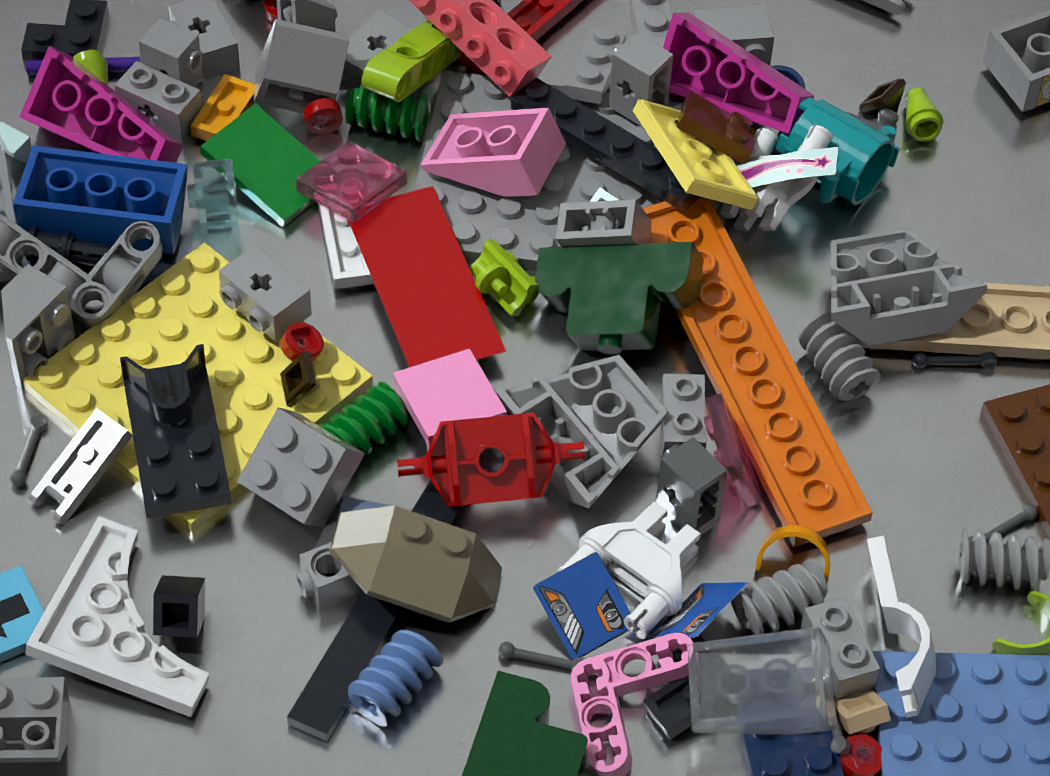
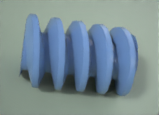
M409 630L395 632L391 642L382 647L380 655L375 656L371 660L369 667L361 671L359 680H355L349 685L348 695L351 703L369 721L386 727L388 722L383 713L391 717H398L401 712L398 703L406 705L411 702L412 697L408 690L419 692L422 689L420 678L427 680L433 676L431 666L440 667L443 664L442 654L431 642L417 633Z

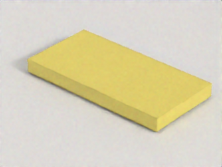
M638 99L633 109L634 114L686 193L753 210L758 201L757 195L731 157L677 128L681 110Z

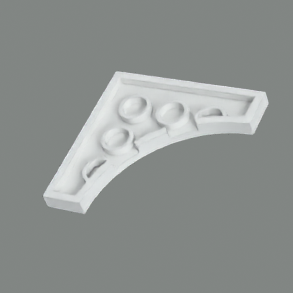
M98 516L28 640L25 655L191 717L208 684L210 673L180 659L164 645L159 647L144 630L145 623L140 617L133 599H130L128 590V566L131 554L138 540V530Z

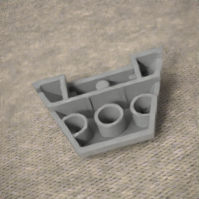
M908 228L831 241V320L868 346L947 332L987 292V285L979 279L972 282L962 274L963 267L957 263L947 264L937 257V249Z
M620 355L570 367L568 373L546 379L542 375L532 377L531 383L507 389L505 384L493 388L505 407L507 415L534 412L553 442H558V444L584 442V449L569 450L568 453L584 451L585 459L560 461V464L555 465L550 482L566 501L586 508L591 507L668 416V410Z

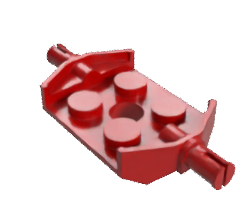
M534 412L440 421L426 455H422L421 458L397 459V467L414 466V468L398 469V478L424 474V477L430 478L448 507L542 498L556 464H560V461L585 459L584 451L568 453L569 450L584 449V442L565 444L553 442ZM489 447L499 449L504 456L502 467L495 472H487L479 464L481 452Z

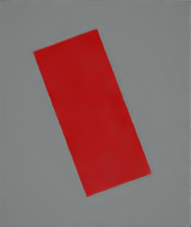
M433 186L343 209L409 367L467 349L471 350L476 360L506 352L482 295L475 286L474 277Z

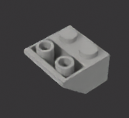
M275 19L255 69L254 103L303 113L305 107L317 99L327 98L336 100L350 36Z
M29 264L1 290L6 342L15 384L22 390L24 389L22 381L24 377L28 375L33 378L36 368L40 365L45 366L48 363V359L70 344L75 338L67 287Z
M65 677L0 678V763L60 761L68 743L71 705Z

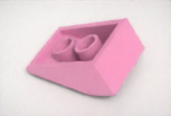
M549 108L451 114L421 163L423 171L503 197H528L539 194L566 142Z

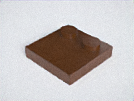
M689 91L682 103L677 128L741 164H746L753 152L756 127L752 126L753 123L748 117L739 112L731 114L694 92Z

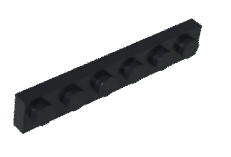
M535 78L510 97L511 109L549 108L566 142L679 210L685 211L701 198V196L685 192L657 148L542 80Z

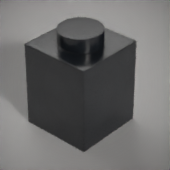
M162 575L153 594V635L197 638L205 618V578Z

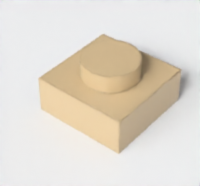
M872 689L833 701L838 722L849 734L867 733L874 730L877 725L891 720L888 704Z

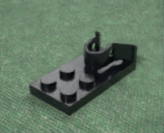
M196 345L188 358L181 364L151 369L141 367L127 356L120 357L146 518L232 504L207 374L204 345Z

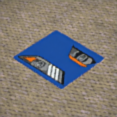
M597 552L590 554L533 586L535 594L571 659L584 655L628 630L624 624V619L631 612Z
M747 582L700 584L682 603L681 610L676 615L669 616L651 637H661L671 633H682L688 637H697L747 585Z

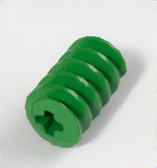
M361 84L359 88H353L348 97L345 109V122L351 125L357 121L361 128H368L372 123V128L377 132L383 131L386 127L388 134L393 136L397 135L401 130V135L404 139H411L415 134L416 140L421 142L429 120L430 109L427 94L422 93L417 103L413 102V93L402 101L395 102L363 88Z
M379 381L378 386L370 387L366 390L365 395L355 398L353 405L348 404L341 409L340 414L331 416L328 424L322 423L319 426L365 453V455H368L372 452L369 439L376 445H382L385 442V438L381 430L393 436L397 433L395 422L405 427L409 424V417L402 400L395 390L387 383Z

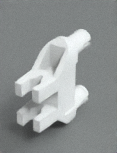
M811 126L798 151L827 148L829 142L833 139V135L822 126ZM757 129L753 152L746 163L777 156L770 154L777 144L779 137L769 129ZM736 160L733 161L736 166L742 165ZM818 176L796 178L753 187L752 189L758 198L753 210L724 203L719 213L724 218H735L738 211H740L733 227L737 231H749L757 217H761L765 210V216L759 227L763 231H775L789 207L811 190Z
M655 501L634 521L605 524L587 531L579 540V550L563 566L557 569V572L597 552L608 572L645 597L637 608L624 619V624L631 633L638 627L640 628L636 632V636L640 639H645L665 615H676L681 610V570L697 554L699 547L695 543L700 539L701 534L686 524L666 545L657 538L666 528V524L662 520L667 516L668 510Z

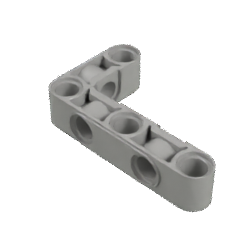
M0 214V270L14 278L24 269L19 266L21 259L28 255L39 257L37 264L33 267L67 287L72 318L88 329L110 318L124 302L128 301L138 291L144 279L162 256L163 248L157 228L146 221H138L126 228L111 249L104 254L91 272L87 274L10 219ZM148 238L153 241L152 246L148 250L138 251L133 248L134 243L139 239ZM99 300L104 303L102 310L98 313L88 314L83 311L85 305L90 301Z

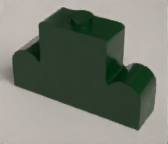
M693 242L539 248L535 282L538 284V291L552 308L558 312H568L566 332L581 350L619 354L622 350L654 348L661 302H665L666 305L674 309H683L696 301L701 290L704 258Z
M497 671L462 776H589L583 773L586 764L588 738L584 734L548 725L550 694L542 683Z

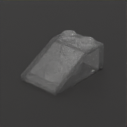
M820 627L687 644L691 721L694 733L794 735L837 730L830 643Z

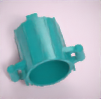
M810 97L805 99L799 105V108L805 112L794 125L789 137L784 134L779 136L776 150L783 154L796 152L802 145L811 126L816 127L818 125L828 129L832 133L833 139L829 142L827 148L838 147L836 173L818 176L815 182L821 185L818 197L824 202H831L834 198L841 197L854 206L864 202L875 190L885 175L888 166L892 168L895 166L900 150L894 143L897 133L896 129L892 126H883L882 129L875 130L823 99L819 101Z

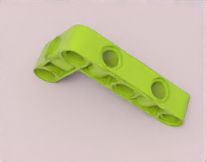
M428 19L369 60L362 75V87L395 102H400L457 60L462 51Z

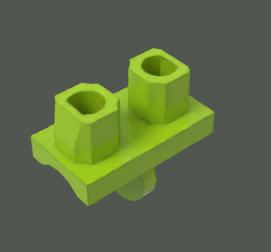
M487 239L485 241L480 257L470 266V271L476 279L475 286L483 294L490 293L511 316H519L526 303H533L540 293L537 289L538 284L535 282V276H529L518 264V259L511 251H505L495 239Z

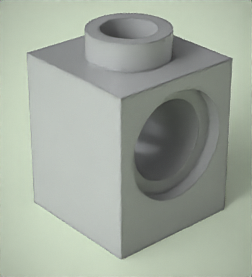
M332 542L300 554L301 572L296 574V579L305 598L311 596L319 611L360 595L363 592L347 573L340 560H336L331 555L330 548ZM327 573L336 574V575L330 576V577L323 576L324 574H327Z

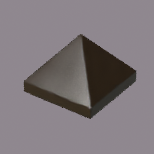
M899 78L877 86L860 104L858 109L861 113L878 114L882 109L886 108L897 113L906 85L905 80Z
M305 350L280 373L286 406L292 408L320 387L309 351Z

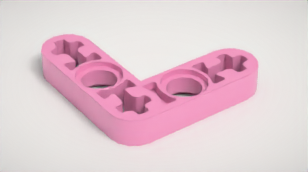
M671 633L586 658L573 668L571 684L582 733L588 738V759L597 776H626L632 767V754L618 697L684 678L697 668L699 655L693 641L686 634ZM676 649H681L682 660L679 662H674L672 659L673 651ZM656 654L659 658L658 662L661 666V668L656 669V666L651 657ZM640 659L646 662L645 670L636 677L626 676L623 672L625 665L632 660ZM591 674H596L598 677L596 684L600 696L593 697L587 685L589 682L588 676ZM608 710L613 713V718L607 726L595 728L590 725L591 717L596 712ZM610 740L616 756L614 757L615 763L607 766L605 763L607 755L602 742Z

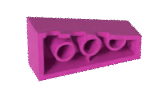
M673 13L663 45L665 50L673 54L669 92L686 98L689 91H692L731 114L739 112L753 122L790 134L796 122L805 112L799 108V105L809 97L814 99V95L691 13Z
M51 46L48 47L19 116L20 118L101 154L177 163L183 148L182 144L69 54Z

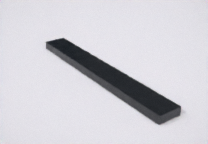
M430 480L413 507L412 512L455 526L467 505L448 507ZM363 591L287 715L288 725L328 741L351 702L348 695L349 685L355 680H359L361 671L369 667L371 660L379 655L406 608L366 595Z

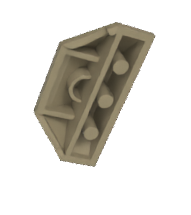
M395 505L341 512L330 548L331 555L336 560H340L347 573L366 595L449 623L472 615L482 609L492 608L496 601L502 566L476 533Z

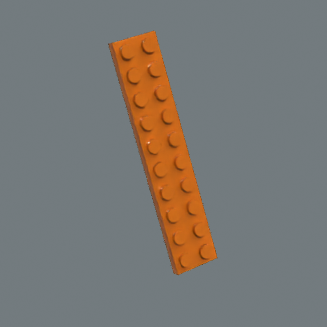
M701 197L685 211L679 210L666 201L642 208L652 221L649 243L693 242L704 258L701 290L698 298L689 307L675 309L782 525L808 527L823 538L871 521L873 512L710 199ZM789 537L793 547L810 542L800 537Z

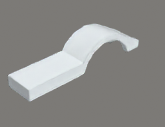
M884 535L867 539L888 633L903 634L917 641L920 645L918 653L911 662L896 672L900 695L903 700L906 717L908 718L918 716L936 675L937 656L930 629L923 615L910 605L899 602Z

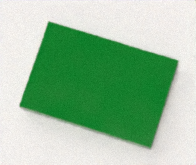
M256 103L201 145L200 154L282 227H285L317 200V189L333 187L338 181V176Z

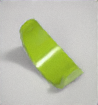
M1031 591L1027 596L1028 602L1044 613L1050 620V596L1037 591ZM1050 637L1032 644H1017L997 638L992 643V647L998 654L1050 655Z

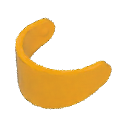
M787 525L772 531L764 539L758 552L755 571L760 572V567L763 564V554L774 541L785 537H800L815 544L823 554L826 563L823 574L828 584L830 553L825 541L818 533L801 525Z

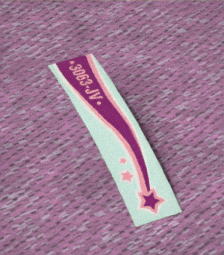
M839 147L803 150L767 157L739 165L737 168L751 188L798 178L836 175Z

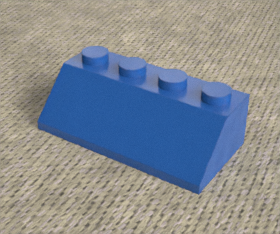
M32 145L13 202L16 224L29 232L31 226H38L40 231L61 235L67 231L72 232L79 240L114 245L132 223L146 221L157 228L163 248L162 253L174 254L183 222L188 172L187 164ZM148 238L139 239L134 243L133 248L142 251L148 250L152 246L153 241Z

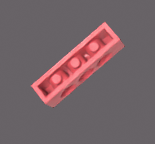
M409 0L509 97L537 78L552 57L493 0Z

